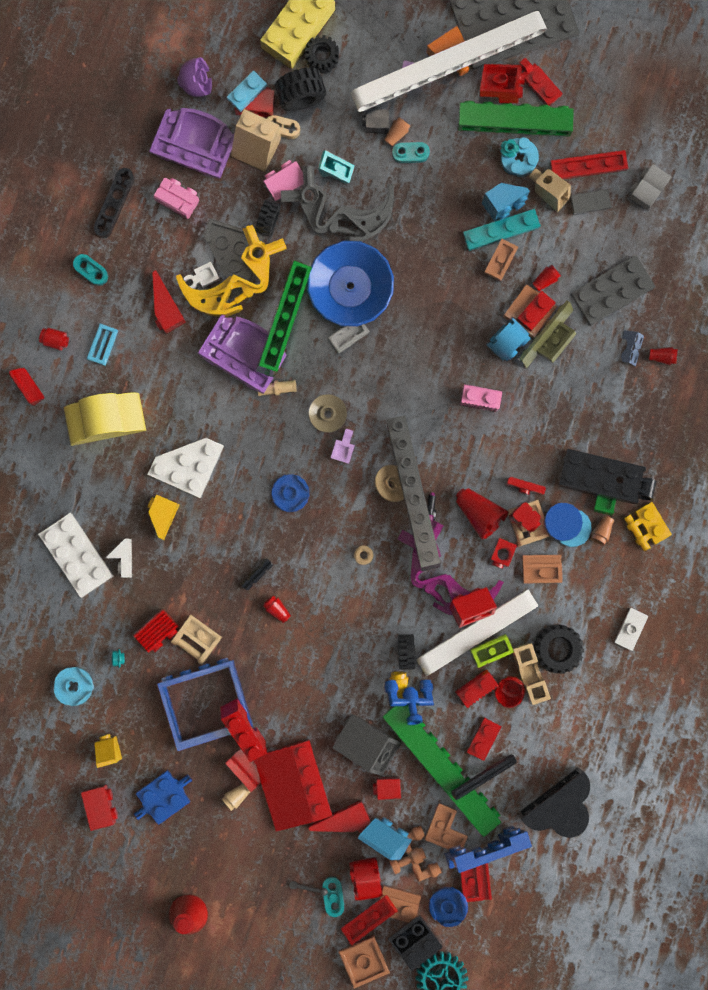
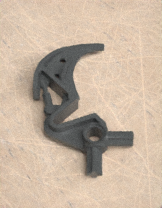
M303 166V186L299 190L281 191V202H300L315 232L325 233L330 231L331 233L339 232L355 235L345 237V241H363L373 237L387 225L392 216L394 185L388 184L386 199L378 207L370 210H359L343 205V207L340 206L323 226H320L318 222L327 193L318 185H315L314 166ZM311 190L314 192L315 197L312 201H308L305 198V191ZM376 216L380 217L379 221L376 220ZM348 219L358 229L353 231L349 230V228L338 226V220Z

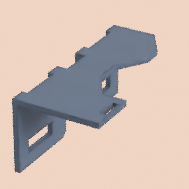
M624 330L625 335L623 334L622 339H626L627 347L621 355L622 362L630 363L636 367L639 356L638 350L641 349L644 335L639 332Z

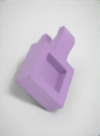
M346 429L342 441L336 440L331 455L332 459L349 464L355 445L349 444L353 434L352 430Z

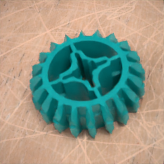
M440 951V956L438 957L435 953L432 955V959L429 958L426 960L427 963L423 962L420 965L422 968L416 969V972L420 974L415 976V980L419 982L416 984L417 989L431 990L426 984V977L435 982V990H443L445 987H453L451 990L467 989V984L464 983L468 981V976L464 975L467 973V969L462 968L464 965L463 961L457 962L458 956L455 955L451 959V952H448L446 957H444L443 951ZM442 964L440 969L429 971L433 966ZM449 966L456 970L458 974L457 980L448 975ZM444 974L445 979H442V981H441L440 984H439V979H438V978H441L442 975Z

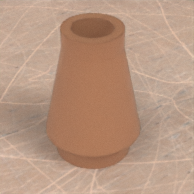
M398 117L397 120L393 121L384 141L393 147L396 142L409 132L410 125Z
M603 516L600 523L592 531L591 540L602 546L609 542L614 520L611 517Z

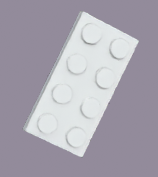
M69 513L38 534L81 598L114 577L72 513Z

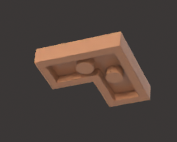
M438 803L424 839L449 850V848L458 845L464 847L468 835L451 829L457 810Z

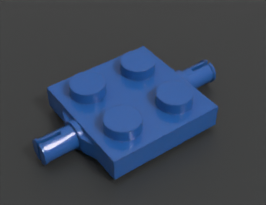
M169 770L163 772L136 792L143 807L134 813L135 817L139 820L148 813L158 825L190 803V799L185 794L183 787L192 782L191 777L187 774L178 781L171 775Z

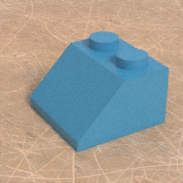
M385 817L382 819L375 818L358 836L359 840L389 860H401L412 841L408 837V832L402 828L397 830L392 826L393 823Z

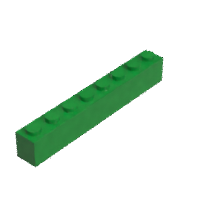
M408 705L390 708L382 717L483 837L489 834L501 823L499 819L500 813L494 806L490 809L486 804L488 799L482 792L477 793L473 790L462 798L455 800L451 791L470 780V778L467 777L465 779L461 774L463 769L456 761L452 763L448 759L451 756L444 747L441 749L436 744L438 740L430 731L427 734L423 729L426 726L423 722L417 725L407 724V718L410 716Z

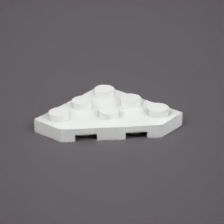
M208 438L188 444L155 457L147 475L201 498L224 446Z

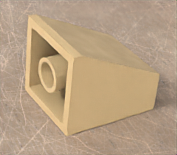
M244 109L235 128L231 157L266 172L281 140L279 125Z

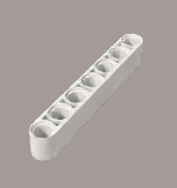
M527 589L496 608L494 615L472 623L417 658L416 661L424 674L428 676L538 607V604Z

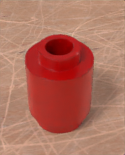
M48 327L41 330L39 343H42L43 346L62 351L63 348H67L69 337H67L66 332Z

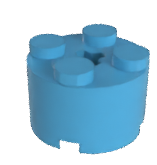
M513 317L508 320L507 326L504 324L491 337V342L486 344L502 361L511 360L518 353L516 349L524 346L531 339L528 336L529 332Z

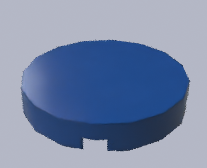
M293 474L284 475L273 484L272 499L275 505L282 511L297 512L307 504L310 496L309 487L300 476Z
M568 503L555 504L548 509L544 517L546 532L550 537L558 541H569L575 538L581 531L583 524L582 515L579 510Z
M443 887L432 895L429 901V911L435 921L437 920L443 926L453 927L459 925L465 919L468 912V903L465 896L459 890L453 887Z

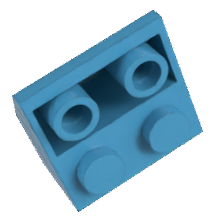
M500 183L485 193L482 205L494 222L498 219L501 221L510 215L509 212L514 208L519 210L525 205L530 190L525 187Z

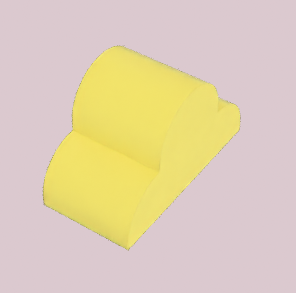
M139 393L99 394L80 399L78 403L64 407L71 446L146 431Z

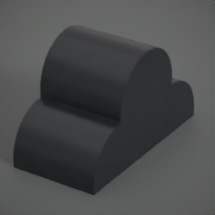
M577 767L519 811L517 815L527 827L533 830L541 831L551 827L557 834L566 838L579 836L585 831L589 823V813L583 804L590 793L588 776Z

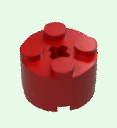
M376 857L349 862L355 901L383 897Z

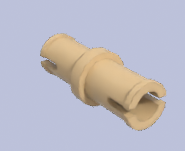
M275 380L274 383L269 384L264 394L258 392V396L270 394L278 396L280 393L297 392L296 381L279 382Z

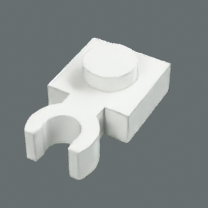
M211 262L194 269L196 275H187L183 278L185 282L193 281V284L189 286L192 289H196L200 283L204 288L220 280Z

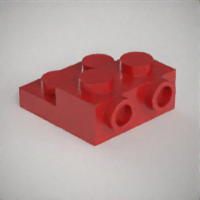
M484 64L480 97H499V103H518L519 98H523V87L520 86L525 84V73H522V65Z

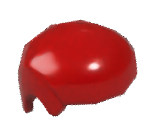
M507 676L501 679L495 690V697L498 703L507 708L518 706L524 699L525 685L517 677Z

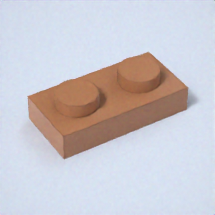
M501 239L484 274L501 282L518 246Z

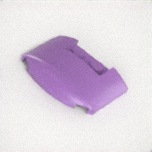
M181 108V110L172 112L171 109H167L149 152L168 162L171 161L203 173V175L220 179L232 151L234 134L231 133L225 123L208 113L188 108Z
M221 315L198 354L212 366H217L246 384L247 387L264 394L273 377L256 372V368L268 332L247 319L241 317L225 318L226 315ZM285 352L283 353L279 368L287 356Z

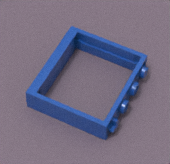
M228 658L218 660V665L210 667V664L199 666V671L191 672V669L180 672V677L173 678L170 675L161 678L162 682L157 684L177 751L231 734L224 727L183 740L167 687L228 667L238 700L246 710L249 723L253 728L233 660L229 661Z

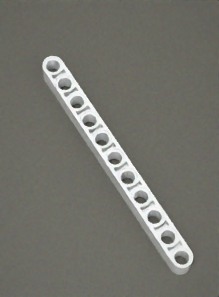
M539 11L532 12L354 89L350 94L359 112L367 110L539 36L547 30Z

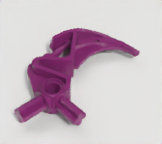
M433 521L432 529L436 541L444 526ZM402 530L397 540L413 548L410 575L412 584L417 588H424L426 593L431 594L438 602L440 601L444 605L443 607L434 602L432 605L434 608L445 614L453 615L449 608L452 599L461 594L463 596L470 594V592L462 588L447 574L420 581L418 576L422 572L413 535ZM437 545V550H438V554H439V558H440V557H441V554H440V551H439V548H438V545ZM498 580L496 585L489 591L493 600L504 583L501 580ZM437 584L447 589L450 602L444 601L442 596L434 590Z

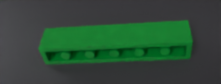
M464 101L459 106L458 131L570 137L573 132L574 109L568 106L553 108L549 105L535 107L530 104L516 106L512 105V103L497 105L493 102L479 104L474 101Z
M293 261L256 372L273 378L276 375L312 267Z

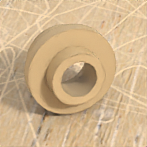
M360 546L355 550L354 558L361 565L369 564L373 559V551L368 546ZM361 552L367 553L366 559L360 557Z

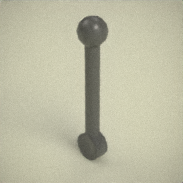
M292 881L289 884L291 889H304L320 893L323 896L328 893L326 888L318 889L299 885L296 881Z

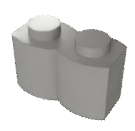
M654 164L650 169L648 167L645 168L640 175L643 178L641 182H635L630 189L632 195L629 198L647 211L671 179L670 175Z

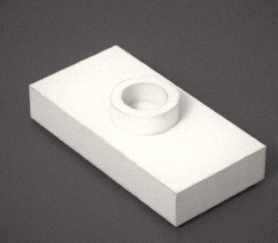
M629 608L614 643L633 651L648 616L633 608Z

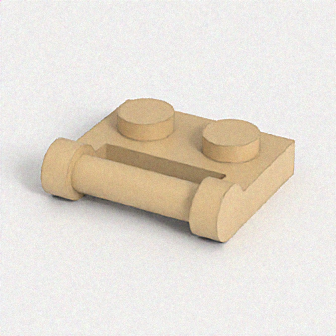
M539 500L528 503L533 508L532 511L535 510L541 516L539 520L541 525L534 532L530 533L528 531L529 538L525 539L523 532L517 527V524L511 521L517 538V547L550 537L544 528V515ZM517 507L507 510V511L509 512V515H510Z
M190 615L171 643L174 646L178 645L196 658L199 664L203 665L222 636L193 615ZM185 634L206 649L202 654L181 639Z

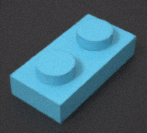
M253 70L227 96V100L241 112L267 87V83Z

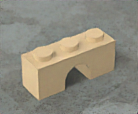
M532 643L514 647V653L512 654L521 680L525 685L529 703L535 705L551 699L545 680H543L539 671L538 660Z

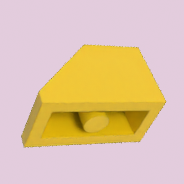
M156 495L155 498H151L148 504V508H150L149 515L158 538L164 540L179 504Z
M104 735L99 737L100 741L95 742L97 768L117 763L122 759L117 736Z

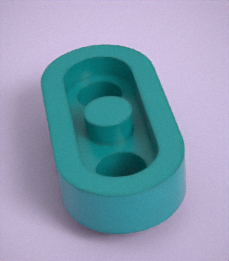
M424 142L398 143L392 150V157L398 163H422L429 158L430 154L429 146ZM403 149L405 153L399 154L398 151ZM423 149L424 153L419 154L417 150Z
M80 254L75 257L73 266L79 274L96 286L104 285L107 282L108 273L104 267L88 255ZM83 262L87 263L85 268H81ZM102 274V278L96 279V275Z
M330 876L324 880L322 888L328 890L327 895L323 896L324 905L329 916L338 917L344 912L345 907L342 884L337 877ZM330 883H334L336 887L334 889H330L328 885ZM337 903L339 906L338 908L333 909L331 907V904Z

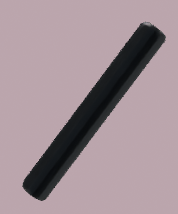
M508 755L452 790L453 798L455 800L462 798L515 765L517 760L514 755Z

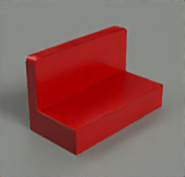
M241 748L225 762L250 792L261 783L255 761L250 762Z

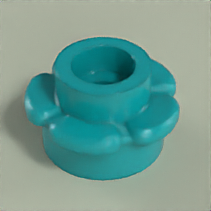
M513 139L503 141L501 143L502 155L507 158L516 156V153L519 151L516 141Z
M118 649V651H112V666L120 668L121 664L125 662V655Z

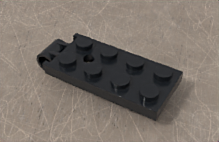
M567 449L559 487L636 505L639 499L653 500L657 481L651 478H642L646 467ZM621 477L623 483H617L616 478Z

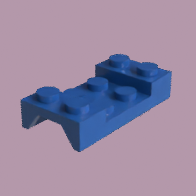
M510 826L504 828L503 832L498 834L500 842L499 840L487 843V847L481 848L479 846L470 850L460 847V845L449 848L450 852L444 853L449 869L456 867L457 872L461 873L530 848L532 845L528 832Z

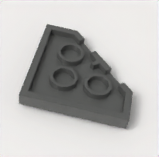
M210 218L204 238L225 278L227 279L234 274L250 282L252 271L241 259L246 247L249 246L243 228ZM256 233L259 242H263L264 235ZM260 250L254 251L253 256L255 258H258Z

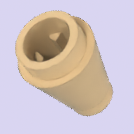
M241 784L225 793L222 801L232 811L234 808L237 809L250 791L244 784Z

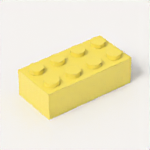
M289 0L261 38V48L290 69H293L304 54L305 48H307L306 44L310 43L311 38L317 36L335 11V1Z

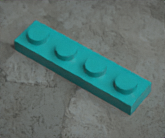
M535 209L501 221L498 220L465 231L463 236L468 251L499 242L501 239L505 240L539 229L541 225Z

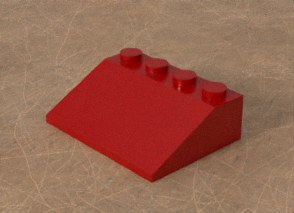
M309 739L269 751L266 755L254 760L276 832L332 816Z

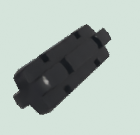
M266 558L261 563L262 565L258 566L248 576L249 578L241 583L245 590H249L253 586L252 584L256 583L266 573L265 571L273 566L269 559Z

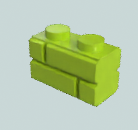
M506 634L469 650L478 668L514 653Z

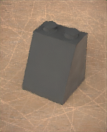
M352 714L346 719L344 728L336 736L332 748L368 772L383 776L402 742Z

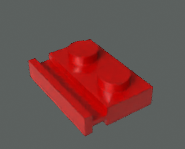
M488 863L460 873L462 894L467 902L492 900Z

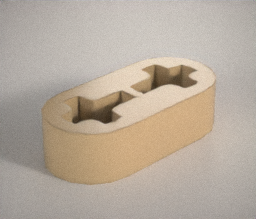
M276 115L267 118V120L272 122L276 121L281 126V137L295 139L300 135V125L297 121ZM291 126H295V130L297 131L289 133V129L286 128H291Z

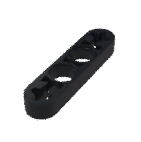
M121 168L117 172L94 224V231L100 238H107L111 235L134 183V175L128 168ZM126 173H128V176H129L130 179H129V180L126 179V180L124 181V184H123V185H124V187H126V189H124L122 186H120V185H122V182H123V179H122L121 176H122V175L125 176ZM114 191H123L122 198H113ZM108 207L115 208L116 212L113 216L106 215L105 211ZM104 217L108 220L105 225L108 230L101 233L99 227L104 226L105 221L102 219Z

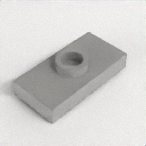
M365 324L358 327L344 326L329 336L328 340L337 353L340 354L370 333Z

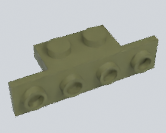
M568 300L559 306L553 318L546 322L544 329L534 337L532 344L522 352L519 359L525 368H528L538 354L554 363L575 337V330L564 324L574 311Z

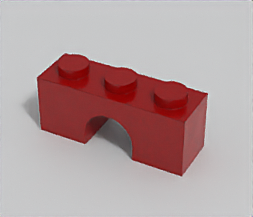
M238 698L221 706V720L247 759L252 762L266 755V740L257 727L252 728L247 712Z

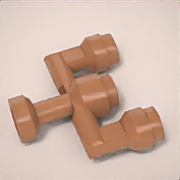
M419 826L412 828L408 837L412 841H419L425 837L422 827ZM409 845L405 851L408 856L401 860H389L395 875L400 873L401 867L412 863V870L418 882L429 877L435 878L442 873L437 862L429 864L426 869L421 871L419 863L424 862L423 859H426L422 847L412 849Z

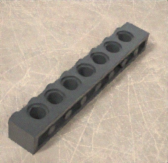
M406 416L386 419L421 572L440 568L441 562Z

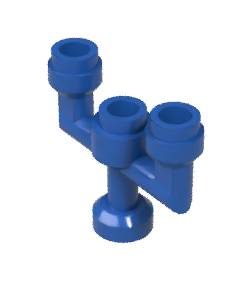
M396 680L385 682L384 688L388 694L390 707L408 705L410 716L407 718L408 725H417L423 722L422 716L417 714L416 705H434L432 696L434 688L431 680L420 681L419 687L424 698L418 697V691L414 687L405 688L404 693H402L403 698H398L397 691L399 689Z

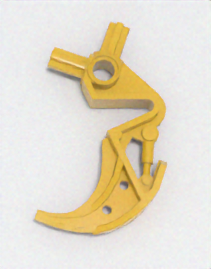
M253 225L243 228L249 246L246 247L241 259L259 279V285L233 274V276H229L214 288L196 290L189 287L181 274L176 275L183 295L193 308L210 316L220 317L221 315H226L225 317L239 313L243 310L242 305L232 308L233 305L240 303L245 298L252 297L254 293L259 294L267 289L269 284V255L287 249L283 238L265 245L264 242H259ZM262 250L263 255L260 258H255L253 256L254 251ZM242 287L243 293L230 304L226 303L232 290Z

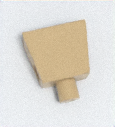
M535 169L530 174L529 178L535 182V192L556 212L570 200L571 185L550 169H547L544 173Z

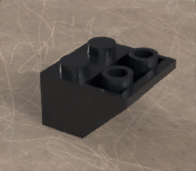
M420 915L416 916L388 938L411 971L443 948L442 941Z

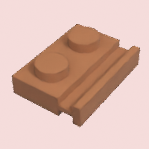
M523 555V584L562 583V556Z
M383 885V897L387 895L398 910L390 918L409 923L417 915L421 895Z

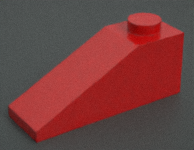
M153 271L154 309L157 317L155 323L160 331L164 329L167 334L185 324L186 321L157 271Z
M359 800L332 813L331 817L309 824L308 828L310 831L355 832L358 830L360 833L371 823V819L362 800Z

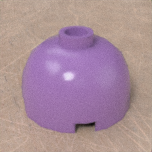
M201 57L193 58L181 66L177 79L178 84L190 96L203 97L211 93L212 79L207 78L206 72L209 71V68L204 59Z

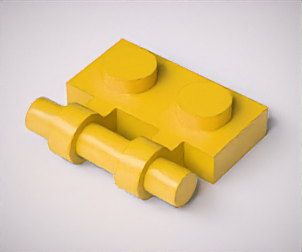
M653 502L635 511L638 517L637 520L634 521L631 515L624 518L628 524L627 528L633 532L637 539L635 540L636 543L642 547L643 551L650 548L647 543L649 539L656 545L672 535ZM640 524L643 525L647 534L643 535L638 528Z

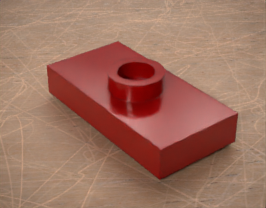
M509 477L506 481L507 486L519 489L518 492L529 495L531 492L544 495L546 491L545 486Z

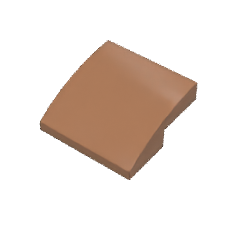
M526 285L503 317L507 320L513 317L516 320L539 293L529 285ZM554 305L531 332L528 331L531 338L534 339L558 306Z

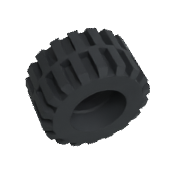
M316 68L293 70L275 82L279 102L284 110L297 111L312 107L327 95L321 73Z
M550 625L547 628H543L540 634H537L536 641L533 643L539 665L552 673L564 674L565 672H570L574 667L577 668L579 661L583 659V640L580 639V635L574 629L565 625ZM557 637L565 639L569 646L567 656L559 661L552 659L548 654L550 641Z

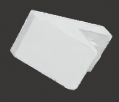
M124 539L106 558L121 559V562H118V573L123 578H132V539Z

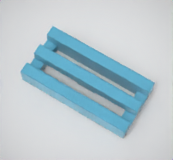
M99 324L87 360L106 366L118 330ZM103 329H105L106 331L102 339L101 345L99 347L98 353L96 355V358H94L93 355L99 342L100 336L102 334ZM110 332H112L103 359L100 360Z

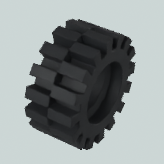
M319 35L316 36V39L311 38L310 43L308 42L306 44L307 48H305L307 65H310V68L321 70L322 73H325V70L331 71L332 67L334 69L339 57L338 45L336 46L335 40L332 41L331 37L327 39L326 35H322V38H319ZM317 49H327L329 57L326 60H318L315 57Z
M268 199L265 200L255 226L257 233L268 237L272 235L279 218L281 204Z
M414 634L398 635L399 670L415 669Z

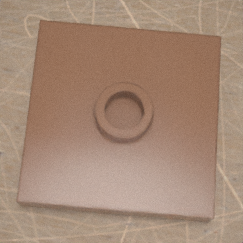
M375 935L339 950V955L354 989L390 973Z

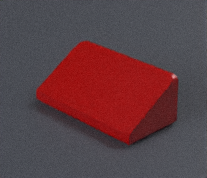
M25 368L9 372L10 377L29 404L35 406L44 400V395Z

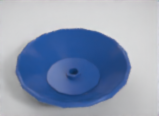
M341 241L326 247L315 257L311 265L312 269L307 281V292L313 307L324 319L339 326L358 327L374 321L386 310L393 295L394 276L388 260L376 248L361 241ZM351 283L354 285V288L348 289L347 285Z

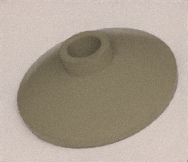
M330 394L321 395L310 405V422L321 432L330 433L337 431L346 421V406L337 396ZM330 411L332 415L327 418L324 416V413Z

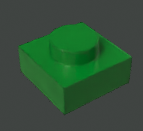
M597 496L594 512L612 516L616 500Z

